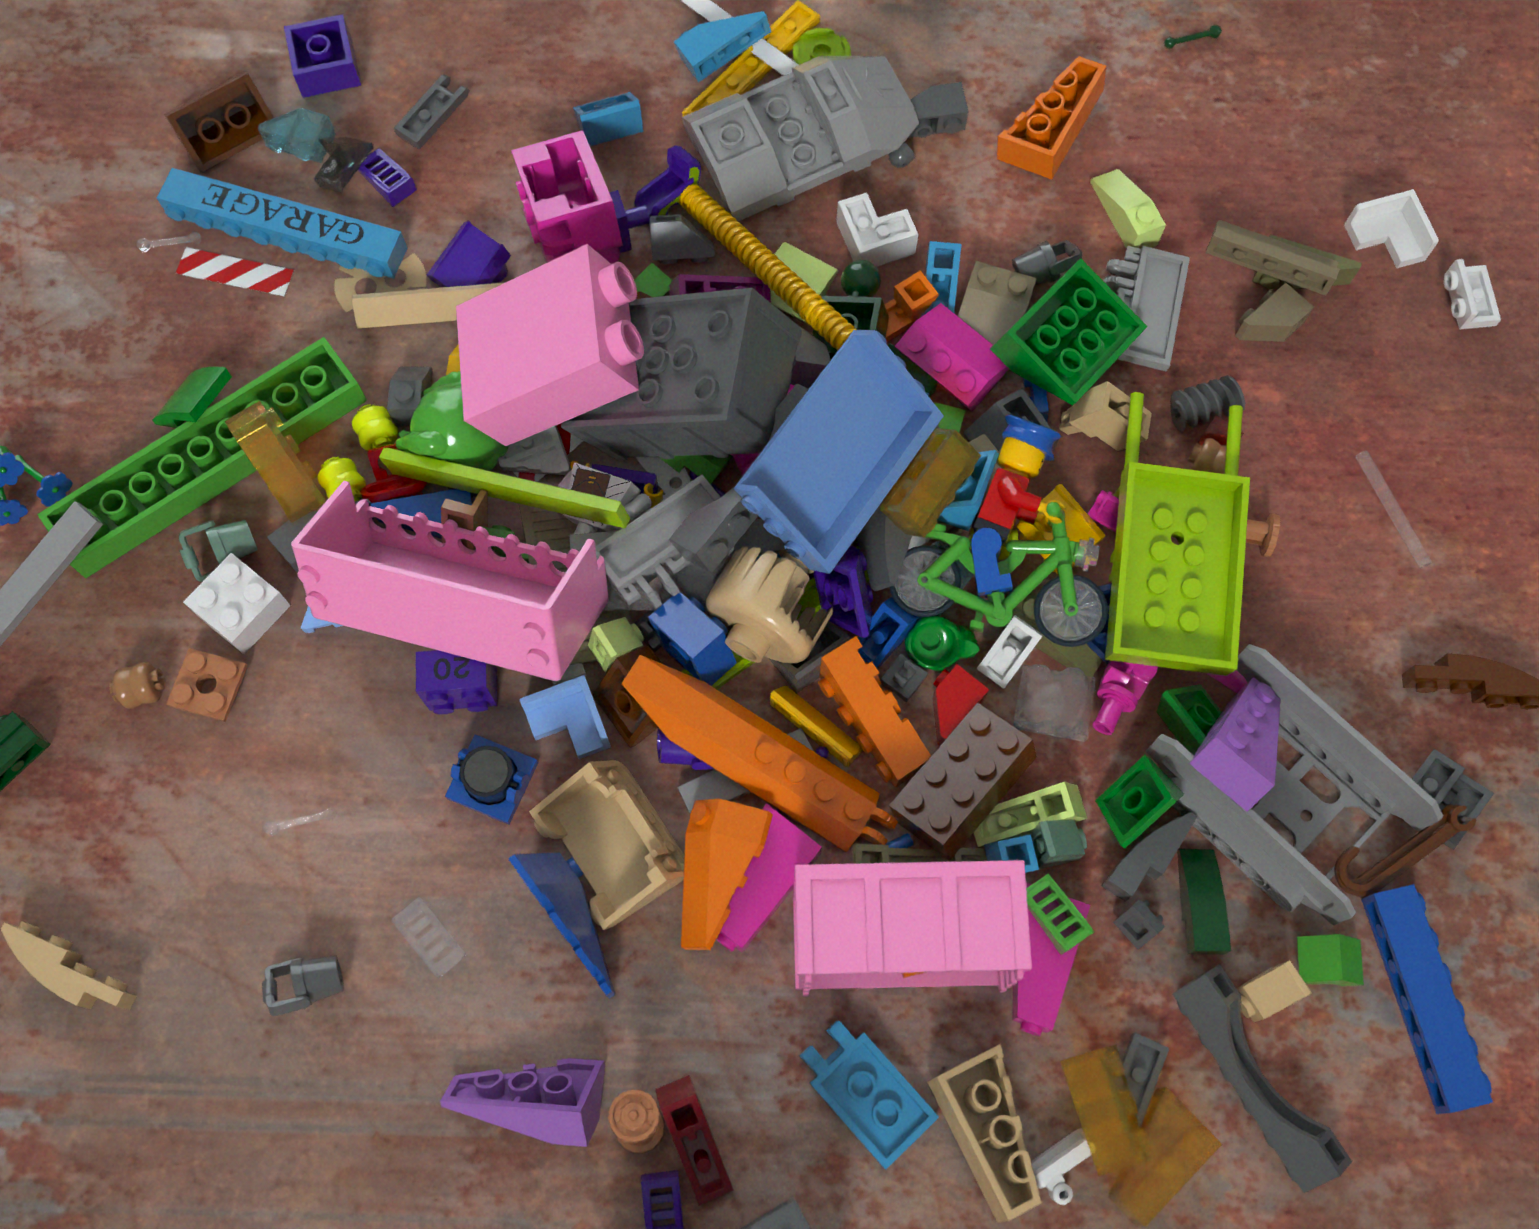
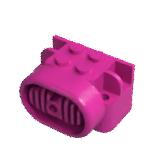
M578 131L511 150L520 176V181L515 183L520 200L523 203V212L534 244H540L545 262L548 263L586 244L592 247L609 263L618 262L620 255L619 247L622 246V239L613 200L584 131Z

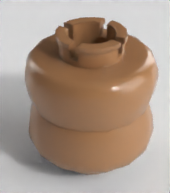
M1207 438L1202 446L1196 443L1187 461L1193 463L1191 470L1224 474L1226 446L1220 445L1212 438Z
M142 662L133 667H124L116 670L113 681L109 683L110 693H116L112 695V698L115 702H120L127 709L157 702L161 698L162 690L166 688L165 678H159V676H163L162 671L159 668L155 669L149 662Z

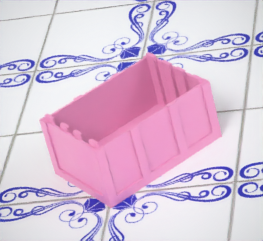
M1024 860L795 865L793 882L795 990H803V996H808L810 989L998 986L999 993L1007 991V988L1015 985L1017 980H1022L1025 971L1032 970ZM927 972L907 978L902 976V973Z

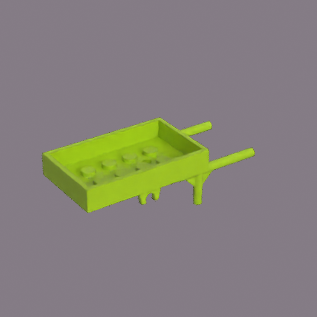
M1133 392L1130 394L1125 464L1121 472L1120 485L1113 494V496L1119 499L1115 549L1110 557V562L1113 563L1108 580V582H1112L1105 660L1227 676L1237 670L1250 487V477L1238 476L1243 407L1239 405L1229 407L1224 474L1138 463L1144 394ZM1171 537L1176 538L1179 545L1174 544L1171 541Z

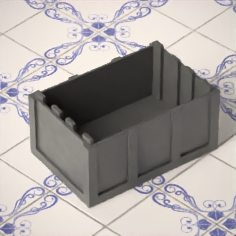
M753 288L635 299L629 303L630 318L638 330L644 346L643 357L636 361L639 390L561 424V428L617 461L627 460L628 457L659 456L662 459H674V456L713 455L716 458H728V454L761 453L771 438L776 408L787 396L788 389H790L793 361L798 342L801 339L802 328Z

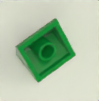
M1201 684L1166 690L1161 696L1156 711L1178 742L1193 755L1196 754L1222 713Z
M1144 755L1095 801L1119 844L1126 848L1176 803L1184 793L1147 755Z

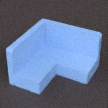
M585 675L519 699L535 740L568 729L579 759L611 748Z

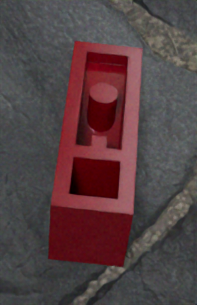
M690 1075L655 1089L660 1110L699 1206L734 1191Z

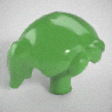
M460 371L451 372L441 377L431 387L423 391V397L411 418L410 433L396 440V448L400 451H410L414 454L487 471L495 468L498 458L504 456L509 448V445L504 446L464 421Z

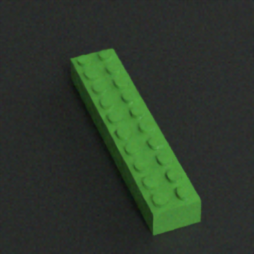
M323 337L206 409L196 423L185 422L37 515L49 532L75 501L82 504L103 523L101 528L69 564L84 578H88L365 403L367 399L356 379L326 338Z

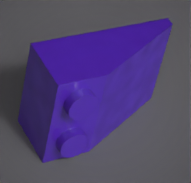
M850 546L830 574L814 571V577L821 609H826L827 612L833 607V614L829 622L864 638L869 636L872 620L870 603L873 602V594L870 586L866 583L864 573L867 569L866 559L860 549Z

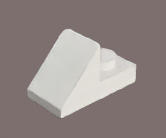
M1014 615L979 664L977 670L1004 689L1043 634Z

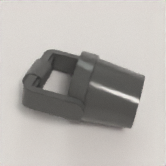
M1068 240L1054 245H1050L1048 241H1045L1012 259L1014 272L1037 278L1035 285L1047 282L1052 283L1061 278L1060 273L1069 270L1080 258L1082 259L1083 252ZM1064 253H1066L1069 256L1059 261H1057L1056 256H1059Z
M336 955L307 960L305 958H297L270 965L265 969V980L262 982L263 1002L267 1004L272 1016L308 1008L313 1002L344 991L342 972ZM291 974L296 997L277 1002V981L275 978Z

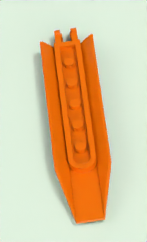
M643 655L638 657L621 684L671 742L845 852L849 850L858 836L872 844L886 845L888 840L883 834L865 826L869 818L889 829H895L898 823L895 817L882 809L876 808L880 793L706 682Z

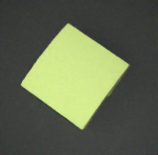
M783 242L774 254L820 296L826 295L838 273V269L786 242ZM770 289L772 305L806 323L799 314L794 312L786 302L782 301Z

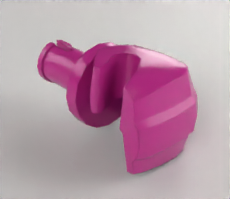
M1110 660L1099 682L1097 696L1103 705L1092 724L1093 728L1102 734L1112 735L1121 713L1135 710L1138 700L1157 673L1158 667Z

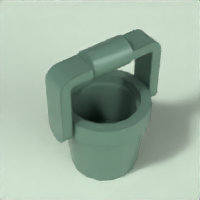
M214 520L183 530L178 536L182 546L179 552L186 569L191 568L194 577L200 582H203L212 572L201 575L197 556L193 547L189 546L185 536L205 530L219 565L230 553L241 559L258 550L246 520L216 527Z

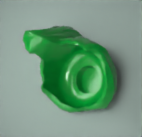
M940 616L921 617L905 638V650L908 656L918 665L939 673L953 666L960 658L968 659L974 657L980 650L973 631L967 626L956 625L949 619Z

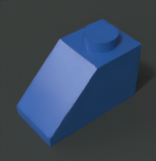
M898 592L900 597L906 604L913 608L919 609L903 594ZM893 597L884 601L872 617L869 636L864 638L858 637L863 646L858 649V653L863 661L868 663L872 661L878 669L903 643L908 632L915 627L916 622L921 617L909 614L901 609Z

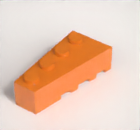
M855 636L821 657L818 685L828 699L834 698L839 706L837 712L846 726L852 724L858 733L856 740L866 754L872 753L878 762L875 767L885 782L891 781L896 788L912 778L931 755L909 719L904 718L900 720L898 714L901 713L897 700L891 691H882L880 688L881 681L877 675L879 672L872 661L869 663L863 661L858 653V649L863 646Z

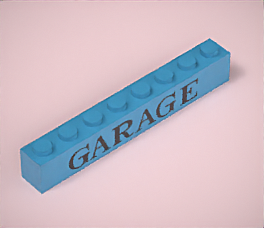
M171 168L157 196V200L163 207L165 214L173 220L190 221L204 229L215 228L233 237H239L240 235L250 238L261 245L272 244L290 253H304L318 261L329 260L338 263L346 269L358 268L367 271L375 277L385 276L394 279L408 249L401 231Z

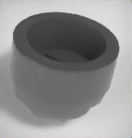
M905 142L898 150L889 153V161L897 168L907 166L915 158L914 152Z

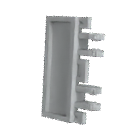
M1127 246L1124 260L1111 259L1107 261L1106 270L1112 275L1105 276L1103 281L1148 326L1121 354L1118 360L1162 371L1168 370L1171 363L1190 257L1143 246L1142 249Z
M700 475L629 523L626 529H620L595 546L596 558L598 559L600 555L604 557L606 575L628 605L641 597L633 586L637 584L655 609L661 606L662 603L659 595L648 584L656 577L660 579L667 592L672 596L680 593L677 585L662 566L666 564L672 573L675 574L691 563L683 558L669 541V538L691 512L701 509L720 498L703 475ZM734 547L727 554L729 558L732 557V555L735 552Z

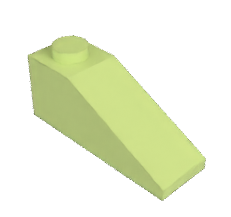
M1119 169L1091 178L1090 183L1125 247L1132 246L1142 249L1143 246L1151 248L1157 246L1166 224L1153 201Z
M1062 782L997 804L974 831L977 846L984 847V844L1030 835L1039 822L1075 820V822H1079L1088 818L1078 786Z

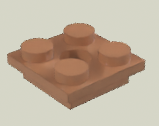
M189 648L166 705L226 722L248 665L244 662ZM209 679H216L214 690L210 693H202L201 689L204 682Z

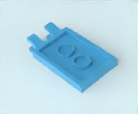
M838 1020L826 1032L839 1047L826 1060L822 1058L813 1046H809L799 1056L817 1075L809 1084L886 1170L939 1116L864 1032L855 1039Z

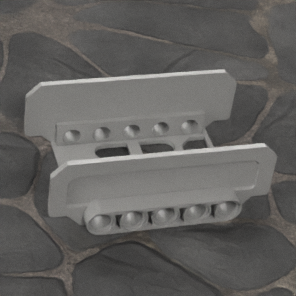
M1249 644L1238 655L1237 671L1244 676L1246 682L1254 677L1260 683L1267 684L1274 690L1276 696L1281 699L1278 735L1302 755L1295 765L1288 771L1282 764L1276 761L1275 786L1258 801V804L1253 809L1246 812L1189 764L1194 755L1177 740L1161 734L1146 750V753L1184 793L1172 807L1182 816L1191 812L1196 814L1198 817L1193 826L1276 904L1292 912L1301 903L1317 911L1330 924L1336 925L1352 918L1356 911L1350 899L1330 881L1335 875L1334 867L1324 876L1301 855L1343 808H1361L1375 821L1353 845L1359 848L1390 813L1402 818L1416 831H1421L1438 822L1443 817V814L1434 798L1267 650ZM1313 766L1338 788L1339 798L1335 803L1329 804L1321 801L1300 782L1302 777ZM1303 810H1308L1312 814L1310 821L1302 820L1300 815ZM1269 813L1291 832L1295 840L1294 847L1263 820Z

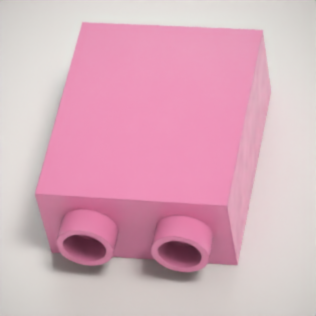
M586 244L457 305L456 315L464 421L504 446H508L638 391L636 361L643 357L644 346L641 336L630 318L629 303L636 299L637 288L628 268L621 262L609 263L592 247Z

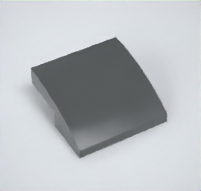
M1433 749L1412 778L1414 782L1437 801L1441 811L1448 805L1467 806V809L1458 814L1457 820H1460L1462 817L1477 818L1494 795L1492 791L1464 775L1463 772L1466 768ZM1459 831L1444 844L1454 850L1467 831Z

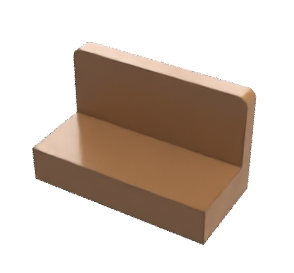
M480 490L472 505L445 499L441 506V524L451 519L457 523L459 528L475 531L477 527H488V491ZM442 536V543H446L444 537ZM461 539L462 544L466 548L476 550L471 541Z

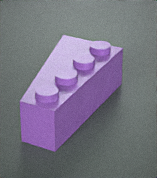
M1254 677L1227 703L1189 763L1246 812L1275 786L1281 699L1276 696L1270 686L1260 683Z

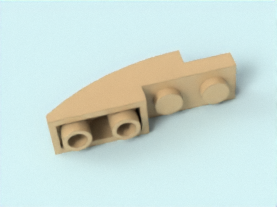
M21 921L18 927L4 922L1 931L10 949L25 969L44 987L79 1007L92 1009L95 1001L99 998L114 1006L131 1009L137 996L126 991L128 984L110 976L107 977L105 982L95 978L97 970L78 963L82 955L70 950L72 942L52 935L50 940L39 936L42 929L24 921Z

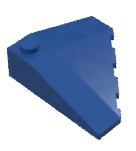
M560 852L512 855L508 859L542 907L545 908L548 916L573 947L572 949L596 979L605 995L609 999L615 995L596 926L590 914L584 886L578 879L584 873L572 857L566 861Z

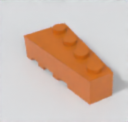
M1078 56L1053 81V86L1046 93L1042 92L1026 112H1022L1015 118L1014 124L1008 130L1004 129L997 136V160L1052 180L1104 91L1106 65Z

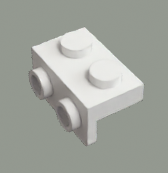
M1463 259L1455 260L1444 275V286L1446 290H1449L1452 301L1451 312L1457 320L1459 329L1496 326L1501 321L1486 265L1465 267Z

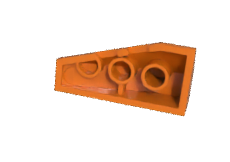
M720 798L695 800L685 835L681 948L685 950H711L731 912L729 902L738 886L743 889L748 877L744 876L753 856L759 858L764 849L773 816L771 812Z

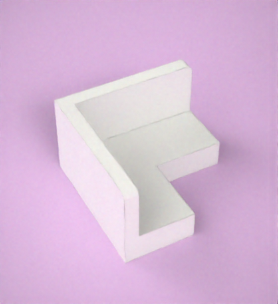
M1414 189L1357 204L1344 224L1356 250L1385 243L1396 268L1425 261L1439 242Z
M867 193L838 201L836 221L853 261L866 260L875 266H880L916 253L918 232L907 209L878 218Z

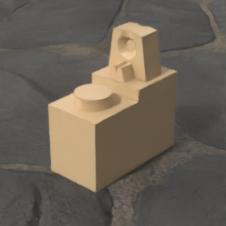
M1108 381L1090 388L1074 405L1062 413L1059 429L1067 435L1083 432L1091 438L1097 436L1117 451L1125 449L1130 397ZM1143 407L1140 443L1148 439L1152 412Z

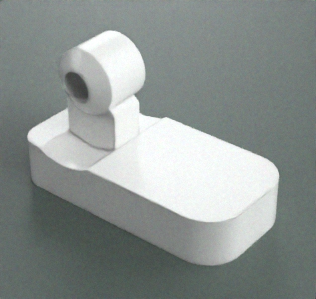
M1085 1128L1077 1129L1031 1160L1037 1187L1039 1189L1046 1187L1051 1199L1060 1205L1068 1204L1073 1197V1191L1065 1183L1062 1174H1065L1088 1158L1099 1148L1090 1131Z

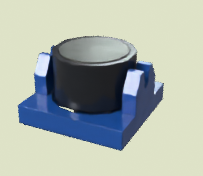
M475 734L468 749L463 748L459 751L458 763L452 765L451 777L453 780L445 798L510 825L539 762L537 759ZM504 798H506V800H504V801L501 802V803L493 804V805H488V803L499 802V801L503 800Z

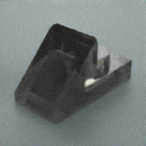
M351 137L319 138V142L330 157L323 163L313 179L322 188L342 192L374 146L371 142Z

